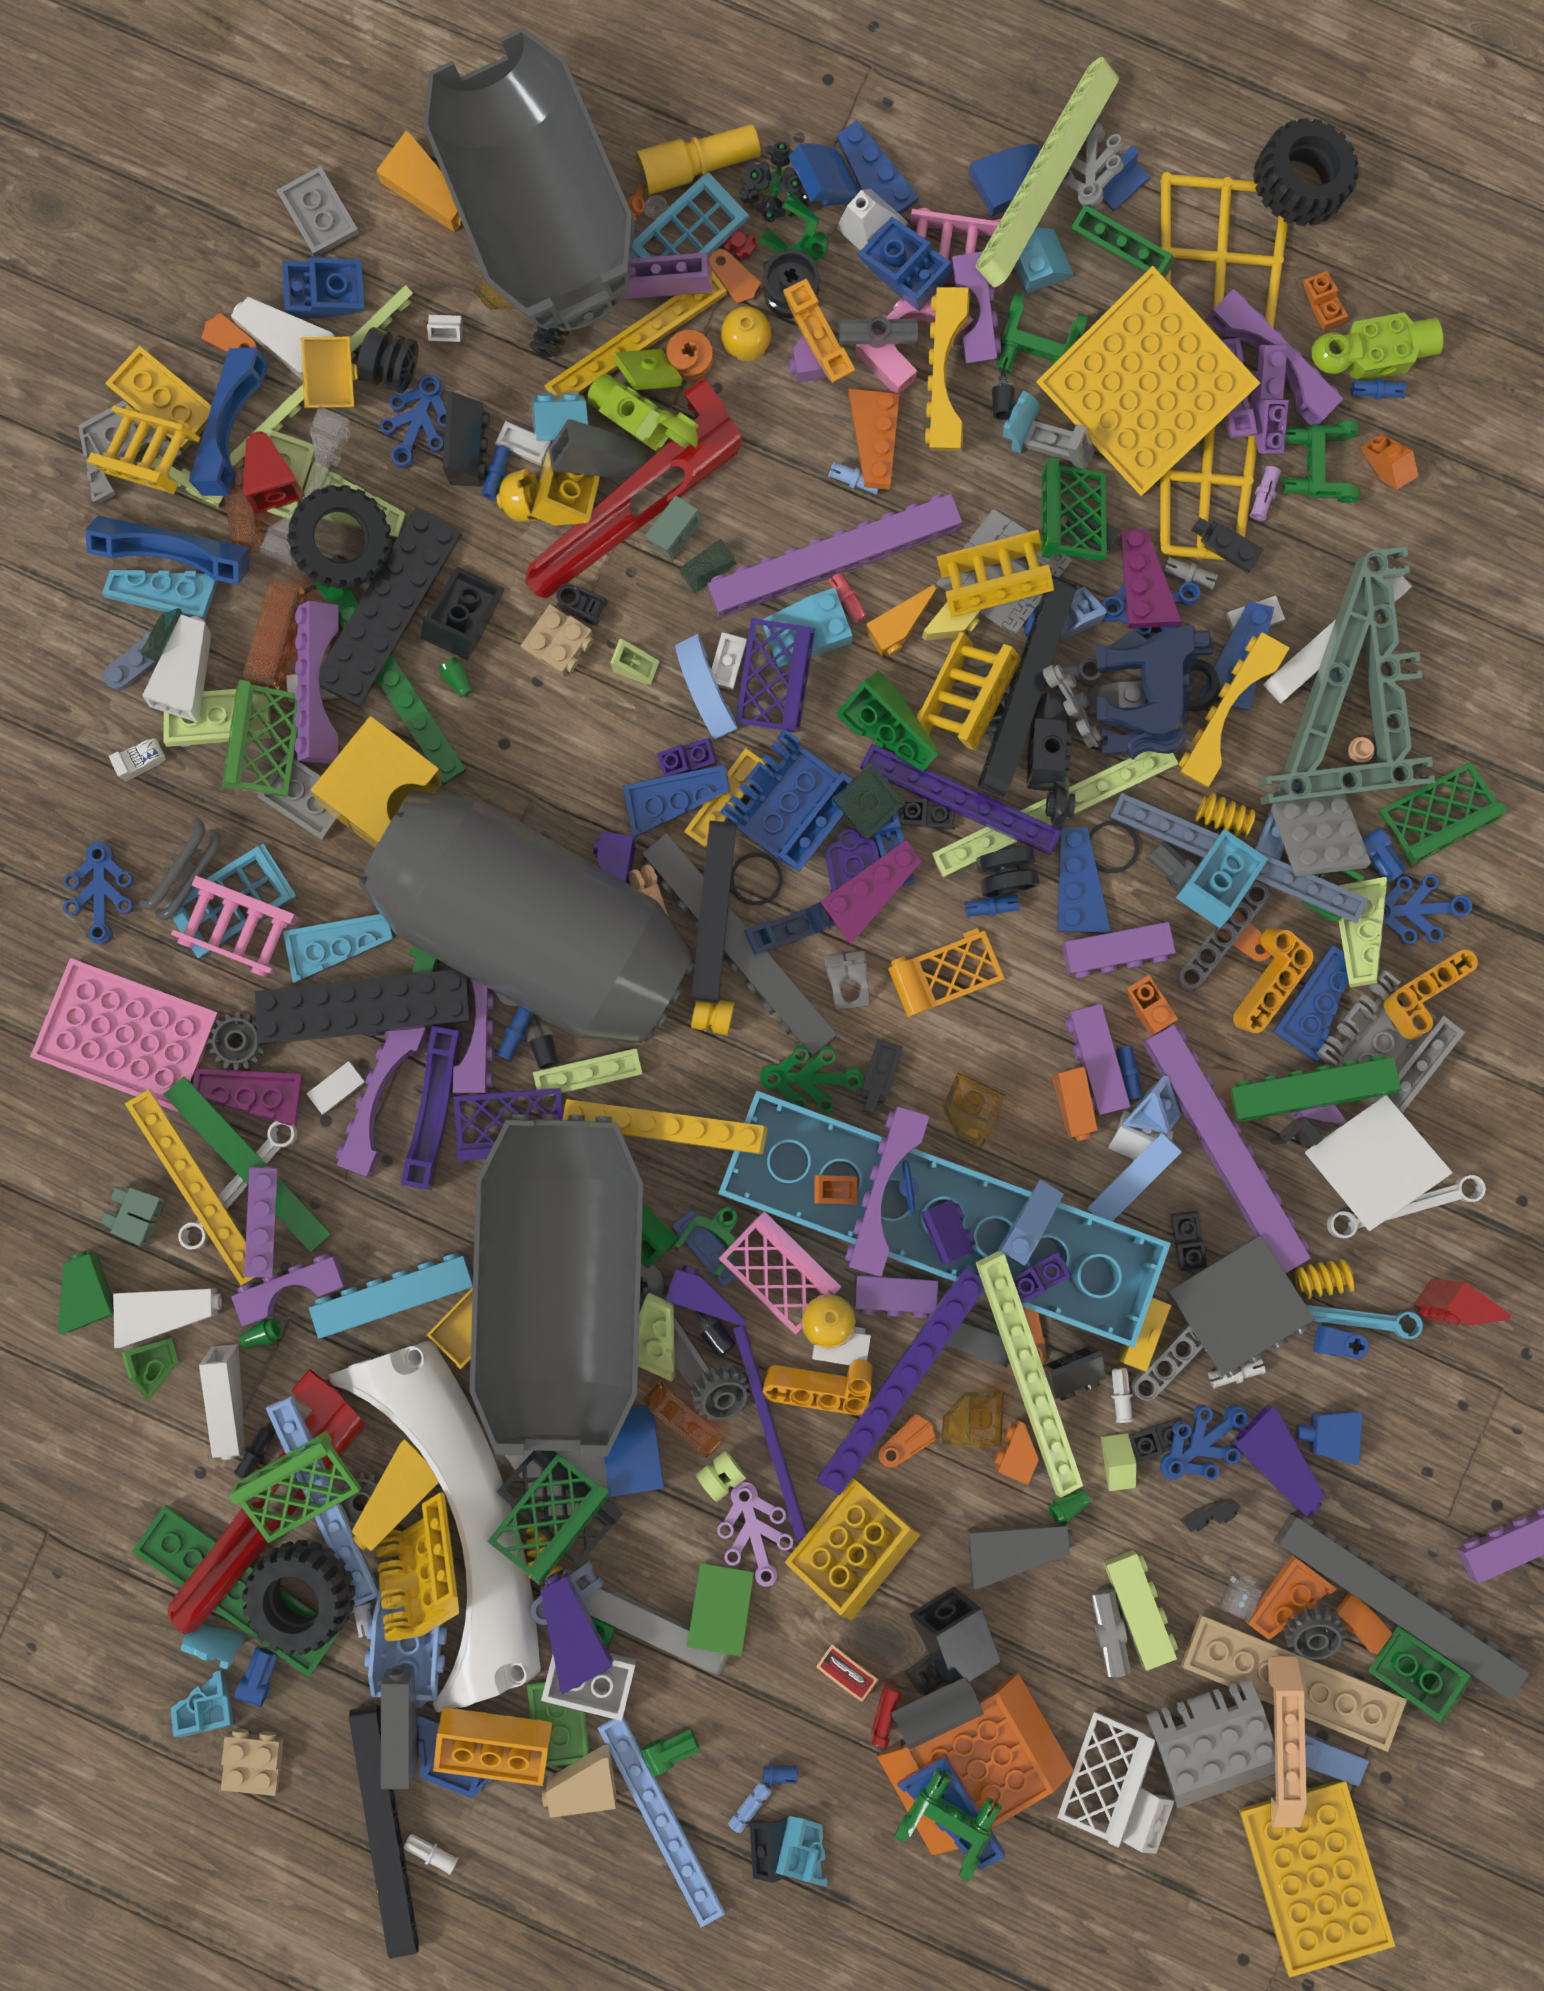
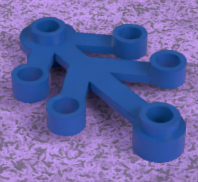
M426 375L420 379L417 388L390 398L389 404L396 413L403 412L406 404L420 399L416 408L393 418H385L380 423V428L386 436L394 435L397 428L410 423L402 445L396 446L391 452V458L398 468L405 469L413 463L411 451L421 426H423L429 439L428 445L430 450L434 453H440L444 450V441L437 434L427 413L432 402L438 414V424L445 430V424L441 423L442 419L446 418V408L441 400L444 387L442 381L437 376ZM429 386L435 387L433 392H427ZM396 401H402L401 406H393ZM387 424L393 425L390 430H385L384 427ZM434 441L441 442L439 447H433L432 444ZM401 456L408 457L405 462L399 461Z
M1124 582L1115 596L1105 598L1100 603L1106 609V615L1103 619L1108 622L1120 620L1127 624ZM1186 582L1181 585L1179 592L1171 594L1175 603L1191 606L1198 601L1200 588L1193 582ZM1185 594H1190V595L1192 596V598H1191V599L1186 598V597H1184V595H1185ZM1113 608L1116 612L1111 613L1107 609ZM1176 626L1160 628L1162 631H1164L1166 629L1176 628ZM1152 627L1147 628L1148 631L1146 632L1140 631L1139 628L1133 629L1146 638L1150 635Z
M95 842L86 850V861L74 874L69 873L65 875L63 884L70 890H77L81 886V881L92 870L93 880L74 900H67L63 905V910L70 916H77L80 914L82 907L94 895V925L89 929V938L94 943L104 945L109 943L113 936L112 929L105 924V895L116 904V909L119 912L130 914L134 910L133 901L123 897L105 880V869L116 877V883L123 888L131 887L134 883V877L130 873L123 871L112 860L113 852L107 844ZM101 850L102 857L95 859V853ZM127 875L129 877L128 882L122 884L121 878ZM75 877V885L69 886V880ZM128 901V909L122 910V903ZM75 903L76 910L74 912H70L69 906ZM101 928L103 934L97 938L95 932Z
M1427 875L1421 879L1420 887L1404 905L1393 906L1402 893H1406L1412 888V880L1409 877L1403 876L1395 881L1394 888L1386 896L1383 925L1386 924L1399 935L1402 944H1413L1417 940V932L1411 928L1407 929L1395 918L1396 916H1405L1425 933L1428 942L1437 943L1444 937L1443 930L1439 927H1434L1421 915L1450 913L1452 916L1460 918L1471 912V900L1464 895H1459L1452 898L1450 902L1420 904L1427 894L1436 889L1439 884L1436 876ZM1426 879L1433 881L1432 888L1426 885ZM1401 880L1407 883L1406 889L1400 887L1399 883ZM1455 903H1459L1462 906L1461 912L1455 910ZM1432 930L1438 933L1437 940L1431 937ZM1406 932L1412 935L1411 941L1405 939L1404 935Z
M1204 1404L1198 1405L1194 1410L1195 1422L1193 1432L1191 1427L1184 1421H1177L1173 1425L1174 1437L1171 1452L1165 1454L1160 1461L1162 1474L1171 1480L1179 1479L1185 1473L1203 1475L1207 1480H1215L1219 1476V1468L1214 1463L1205 1462L1204 1464H1197L1189 1461L1196 1456L1224 1459L1229 1464L1237 1463L1240 1460L1241 1454L1234 1446L1217 1447L1210 1445L1231 1429L1245 1426L1249 1418L1248 1412L1238 1404L1228 1406L1224 1412L1225 1420L1204 1435L1206 1423L1212 1419L1213 1412ZM1207 1410L1206 1415L1200 1417L1201 1412ZM1242 1414L1241 1418L1236 1422V1417ZM1185 1426V1431L1179 1434V1429ZM1192 1432L1190 1446L1183 1451L1184 1439H1187ZM1234 1451V1456L1228 1458L1229 1453ZM1175 1463H1178L1177 1467L1174 1470H1171L1172 1466ZM1213 1467L1212 1473L1207 1475V1470Z

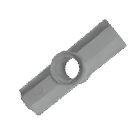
M1098 1590L1091 1593V1599L1097 1622L1095 1623L1096 1637L1099 1647L1102 1648L1106 1673L1108 1677L1126 1676L1131 1673L1125 1644L1127 1643V1634L1123 1619L1120 1618L1115 1590Z

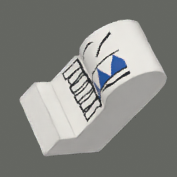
M155 738L143 741L136 747L133 746L121 753L117 751L109 755L117 776L125 782L160 765L166 760L160 744Z

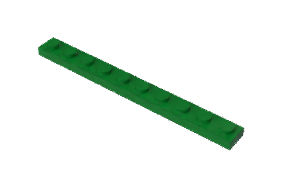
M314 581L327 604L338 605V621L344 629L358 602L349 588H327ZM391 655L377 681L428 760L439 768L440 778L446 785L467 770Z

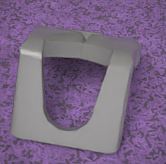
M865 951L846 953L845 956L838 954L824 957V964L832 986L836 1010L867 1006L870 1003ZM847 978L855 980L861 986L859 998L852 1002L845 1001L840 990Z

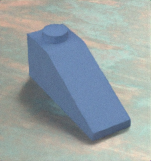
M1039 1179L997 1251L1000 1250L1005 1256L1025 1266L1064 1194Z
M1305 1731L1306 1766L1315 1771L1359 1786L1369 1760Z

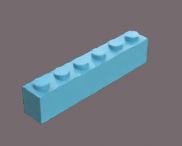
M458 1252L443 1257V1263L434 1265L433 1261L418 1265L419 1271L409 1274L406 1269L392 1274L393 1280L383 1283L382 1278L367 1282L366 1289L357 1291V1288L353 1287L341 1291L342 1297L332 1300L331 1295L315 1300L316 1305L309 1307V1311L318 1339L472 1288L473 1273L467 1255L460 1257Z

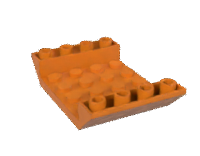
M1018 1672L995 1685L997 1691L979 1701L984 1712L983 1715L910 1750L906 1744L903 1746L899 1742L877 1755L907 1812H909L915 1800L906 1791L903 1792L897 1786L899 1780L946 1755L979 1811L986 1798L994 1799L990 1811L996 1801L1002 1806V1810L998 1813L991 1826L992 1829L1055 1792L1074 1772ZM922 1815L916 1828L932 1855L959 1849L946 1831L943 1832L935 1824V1821Z

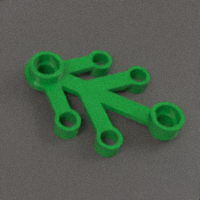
M804 1045L796 1046L793 1049V1053L779 1065L774 1063L768 1064L760 1072V1081L764 1087L771 1090L778 1089L794 1105V1102L797 1100L803 1101L804 1103L800 1107L806 1109V1097L802 1094H797L788 1084L798 1083L817 1102L819 1111L823 1113H828L833 1109V1099L831 1096L825 1095L815 1084L844 1085L850 1090H856L864 1082L863 1072L856 1066L846 1068L843 1073L816 1072L824 1064L834 1062L836 1054L831 1046L822 1047L819 1054L798 1072H789V1070L796 1063H804L808 1060L809 1050ZM798 1051L805 1052V1056L798 1057L796 1053ZM825 1052L832 1053V1056L830 1058H825L823 1054ZM770 1075H776L778 1079L770 1080L768 1077ZM852 1077L858 1079L856 1083H850L848 1080ZM823 1101H828L830 1105L824 1107L821 1105V1103Z

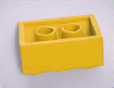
M548 450L530 516L554 526L588 523L600 476L552 471Z

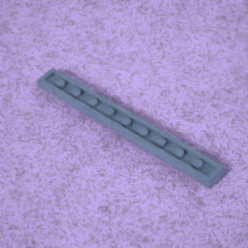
M1121 793L1110 817L1113 820L1204 858L1219 834ZM1261 853L1268 860L1255 881L1352 923H1358L1368 898L1314 875L1295 877L1291 865Z

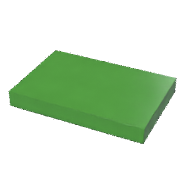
M700 1563L686 1648L738 1657L742 1656L754 1572Z
M546 1681L527 1683L530 1719L552 1722L546 1767L572 1764L589 1754L586 1713L541 1701Z

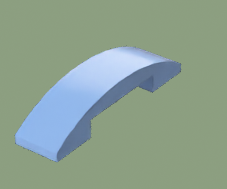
M699 634L676 644V653L685 681L698 711L714 740L737 730L738 727L730 707L725 704L707 659L709 657Z

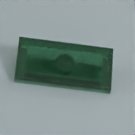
M720 539L681 566L679 571L683 579L696 594L706 587L712 578L724 574L737 565L725 543Z
M176 608L159 616L141 650L142 656L156 662L159 661L182 615V609Z

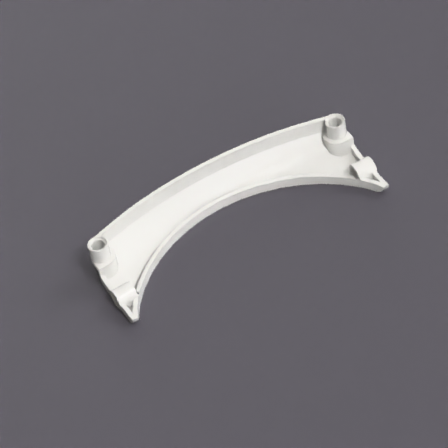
M424 1341L375 1359H368L353 1364L346 1369L329 1374L328 1378L331 1385L348 1390L368 1401L387 1415L409 1437L435 1473L456 1521L466 1568V1619L462 1642L454 1668L443 1690L437 1696V1701L433 1702L435 1712H441L443 1707L463 1708L492 1698L510 1688L521 1686L537 1676L541 1665L537 1626L531 1616L533 1595L528 1574L487 1542L510 1514L512 1507L497 1493L504 1483L494 1456L465 1394L438 1351L437 1346L431 1341ZM514 1519L508 1527L514 1526ZM515 1531L503 1532L497 1539V1542L503 1547L516 1546ZM518 1531L519 1545H522L521 1538H520L519 1531ZM517 1550L510 1551L513 1555L517 1557ZM520 1550L521 1561L526 1564L524 1551Z

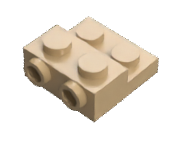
M549 605L520 647L564 677L567 672L571 673L576 668L579 662L578 656L582 651L586 652L590 648L594 639L592 638L593 633L590 628L572 616L568 617L552 605Z
M240 1728L229 1732L224 1737L221 1765L224 1766L221 1790L275 1796L278 1793L284 1737L276 1736V1733L271 1731L249 1734V1730Z

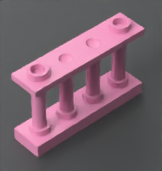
M927 208L912 209L910 225L917 226L916 233L926 239L927 228L942 230L939 254L948 260L952 232L966 233L965 254L975 253L977 236L992 237L1001 219L992 221L932 212ZM954 275L944 285L955 286ZM1005 281L1001 285L993 287V291L1002 293Z
M195 876L192 886L199 889L198 894L200 896L184 934L175 930L171 933V935L179 938L177 943L191 949L195 944L251 966V972L266 978L268 973L276 976L277 971L267 966L283 928L286 929L288 924L296 927L300 917ZM214 896L224 899L222 902L224 907L209 943L194 938L210 899L213 900ZM240 905L248 908L247 914L249 915L235 949L231 953L218 947L234 909H238ZM263 915L273 918L271 921L273 926L258 962H254L243 956L259 918L262 919Z

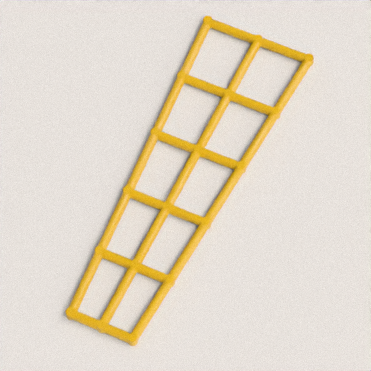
M1169 172L1163 173L1160 179L1161 248L1171 253L1175 259L1216 262L1213 309L1224 299L1226 263L1271 266L1265 319L1274 329L1288 223L1284 222V218L1281 216L1278 217L1273 256L1227 252L1231 190L1257 192L1255 188L1258 184H1255L1254 181L1235 180L1230 177L1223 179L1175 175ZM1171 185L1221 189L1217 251L1171 247ZM1171 269L1165 278L1170 283V285ZM1207 324L1221 339V335L1210 324ZM1214 427L1204 436L1202 473L1170 469L1160 478L1159 553L1161 556L1189 557L1199 560H1225L1204 548L1205 545L1201 542L1202 537L1197 535V548L1170 545L1171 481L1201 483L1199 517L1209 522L1211 484L1242 487L1236 533L1245 537L1257 454L1254 435L1248 437L1243 476L1212 474Z

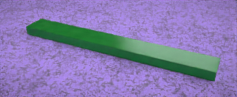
M185 1076L163 1094L248 1186L249 1167L268 1166ZM277 1175L275 1215L312 1252L331 1232Z

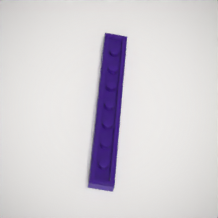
M871 744L860 765V769L881 779L887 778L888 782L944 806L955 813L1049 856L1062 833V830L929 769L922 771L900 759L896 754L874 744Z
M745 1325L735 1326L733 1330L797 1540L807 1535L805 1523L768 1400L763 1394L762 1380Z

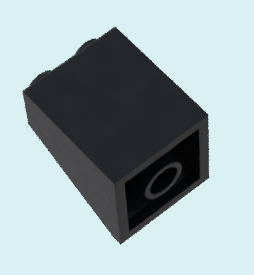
M957 1588L949 1589L910 1613V1617L940 1676L948 1684H952L964 1677L970 1682L1000 1663L982 1608Z

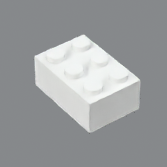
M610 1653L614 1660L611 1668L562 1694L554 1656L552 1655L541 1701L622 1721L637 1659Z

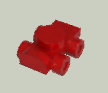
M739 228L723 243L721 249L729 253L734 249L736 251L734 257L739 261H742L744 257L750 259L757 248L756 239L751 234H747L745 237L742 229Z

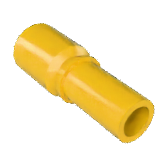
M752 124L701 139L692 137L690 142L687 143L682 139H676L635 152L637 166L642 165L647 182L645 193L647 196L690 184L697 175L702 177L707 172L761 157L758 135Z

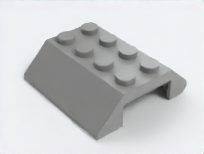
M1381 970L1378 974L1377 983L1369 985V989H1371L1376 999L1373 1001L1370 997L1362 994L1359 998L1360 1003L1356 1002L1342 1020L1344 1024L1340 1023L1337 1026L1338 1032L1344 1038L1342 1043L1337 1038L1329 1036L1326 1040L1328 1045L1323 1044L1317 1054L1326 1065H1331L1332 1069L1343 1067L1342 1063L1351 1060H1358L1360 1064L1370 1062L1369 1058L1378 1055H1385L1386 1059L1394 1057L1401 1090L1398 1093L1385 1096H1388L1400 1112L1403 1113L1465 1032L1445 1016L1437 1018L1428 1011L1433 1019L1432 1028L1417 1039L1408 1040L1404 1038L1384 1009V1000L1399 989L1397 985L1401 982L1389 972ZM1398 999L1399 1004L1403 1006L1402 1001ZM1413 1021L1414 1026L1419 1029L1418 1024ZM1384 1096L1369 1098V1100L1375 1103Z
M1250 1678L1238 1681L1244 1701L1235 1683L1228 1685L1229 1693L1236 1706L1227 1708L1219 1689L1212 1691L1219 1708L1218 1710H1216L1209 1692L1186 1700L1193 1719H1190L1183 1701L1177 1703L1178 1713L1184 1724L1175 1727L1167 1707L1161 1709L1167 1728H1164L1157 1710L1146 1714L1150 1730L1157 1742L1169 1778L1168 1784L1177 1809L1275 1774V1742L1263 1706Z

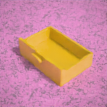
M350 336L301 337L300 352L304 408L354 407L353 380H357V365L351 364Z
M473 1287L427 1334L459 1369L464 1368L471 1361Z
M1154 1298L1151 1299L1135 1348L1121 1344L1116 1358L1117 1361L1147 1372L1169 1313L1170 1304Z

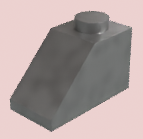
M1142 681L1116 682L1088 689L1089 716H1097V696L1107 698L1115 706L1125 709L1136 708L1146 704Z

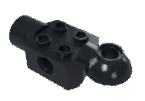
M1059 693L1041 694L1031 722L1028 743L1027 789L1048 791L1045 813L1046 817H1051V826L1062 823L1067 817L1073 818L1075 811V794L1069 793V778L1066 776V771H1069L1070 755H1066L1067 746H1070L1071 730H1069L1070 716L1063 704L1067 699L1063 694Z

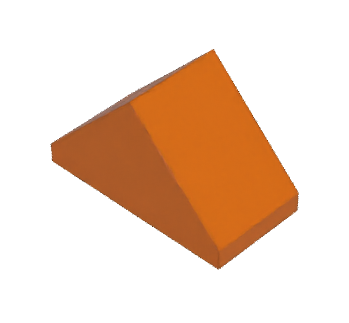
M815 1175L814 1204H857V1177Z

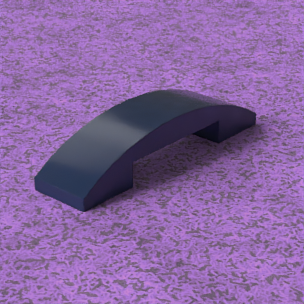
M819 902L807 909L777 920L767 921L745 929L744 932L754 955L797 942L836 926V924Z

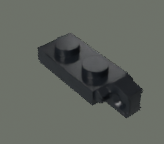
M1199 517L1191 530L1202 537L1201 542L1205 545L1204 548L1247 573L1252 570L1264 550L1262 547L1216 521L1209 523Z
M877 1039L862 1087L861 1097L867 1098L863 1112L873 1115L877 1102L884 1104L885 1098L889 1094L903 1046Z

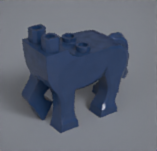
M1194 625L1182 626L1161 631L1148 640L1137 632L1132 631L1111 645H1097V669L1099 673L1125 669H1141L1142 686L1148 703L1136 708L1125 709L1115 706L1107 698L1097 696V721L1100 725L1111 724L1126 729H1133L1127 735H1120L1112 730L1102 728V736L1104 737L1102 754L1104 757L1128 754L1134 760L1143 752L1152 751L1171 754L1179 751L1184 746L1189 718V694H1193V678H1190V671L1193 666L1199 663L1200 655H1213V639L1210 637L1209 630L1196 631Z

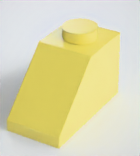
M947 601L925 628L922 638L929 641L957 638L959 632L966 633L967 630L971 633L980 622L978 616L981 610L951 617Z

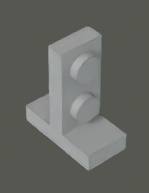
M1032 421L1023 442L1024 447L1027 449L1072 461L1075 468L1087 469L1095 451L1087 427L1076 424L1074 431H1069Z

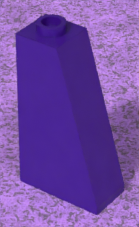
M1267 1404L1230 1443L1240 1451L1299 1513L1305 1516L1314 1514L1321 1507L1322 1503L1320 1501L1325 1496L1278 1410L1274 1406Z
M556 1572L544 1580L545 1584L542 1585L540 1592L559 1686L562 1694L611 1668L614 1660L568 1573L565 1572L560 1575L559 1572Z

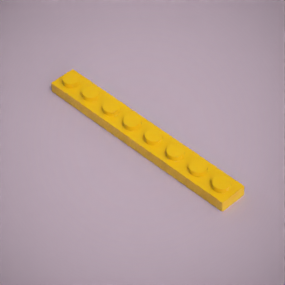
M712 271V292L675 295L545 384L546 391L553 393V396H564V392L568 391L579 392V395L590 389L592 383L599 376L604 374L611 375L619 369L614 362L615 352L649 349L727 295L726 288Z
M151 1089L126 1102V1107L240 1285L242 1286L255 1278L244 1277L246 1250L244 1235Z
M566 1099L562 1119L568 1120L569 1115H585V1121H595V1116L612 1117V1122L618 1123L622 1135L761 1155L764 1152L768 1130L767 1127L761 1125Z

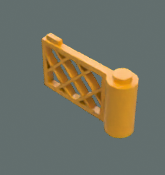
M978 928L963 933L964 939L916 958L907 960L903 956L891 961L892 967L888 968V971L908 1018L1005 979L985 931L979 932ZM981 939L985 948L982 957L968 952L971 942ZM966 944V947H965L964 950L961 949V948H959L960 946H963V945ZM955 950L962 954L958 966L944 961L947 951ZM942 954L941 959L935 957ZM965 956L979 961L975 974L961 969ZM927 959L937 962L938 966L934 975L923 972L920 962ZM983 963L993 967L996 975L995 978L987 980L978 976ZM942 965L955 970L951 983L937 978ZM958 973L972 978L969 988L961 989L954 985ZM926 978H928V979L931 980L930 985L928 984V981H927ZM976 980L982 982L977 985H974ZM934 982L948 987L945 997L936 1001L931 991ZM952 989L957 991L956 993L950 995Z

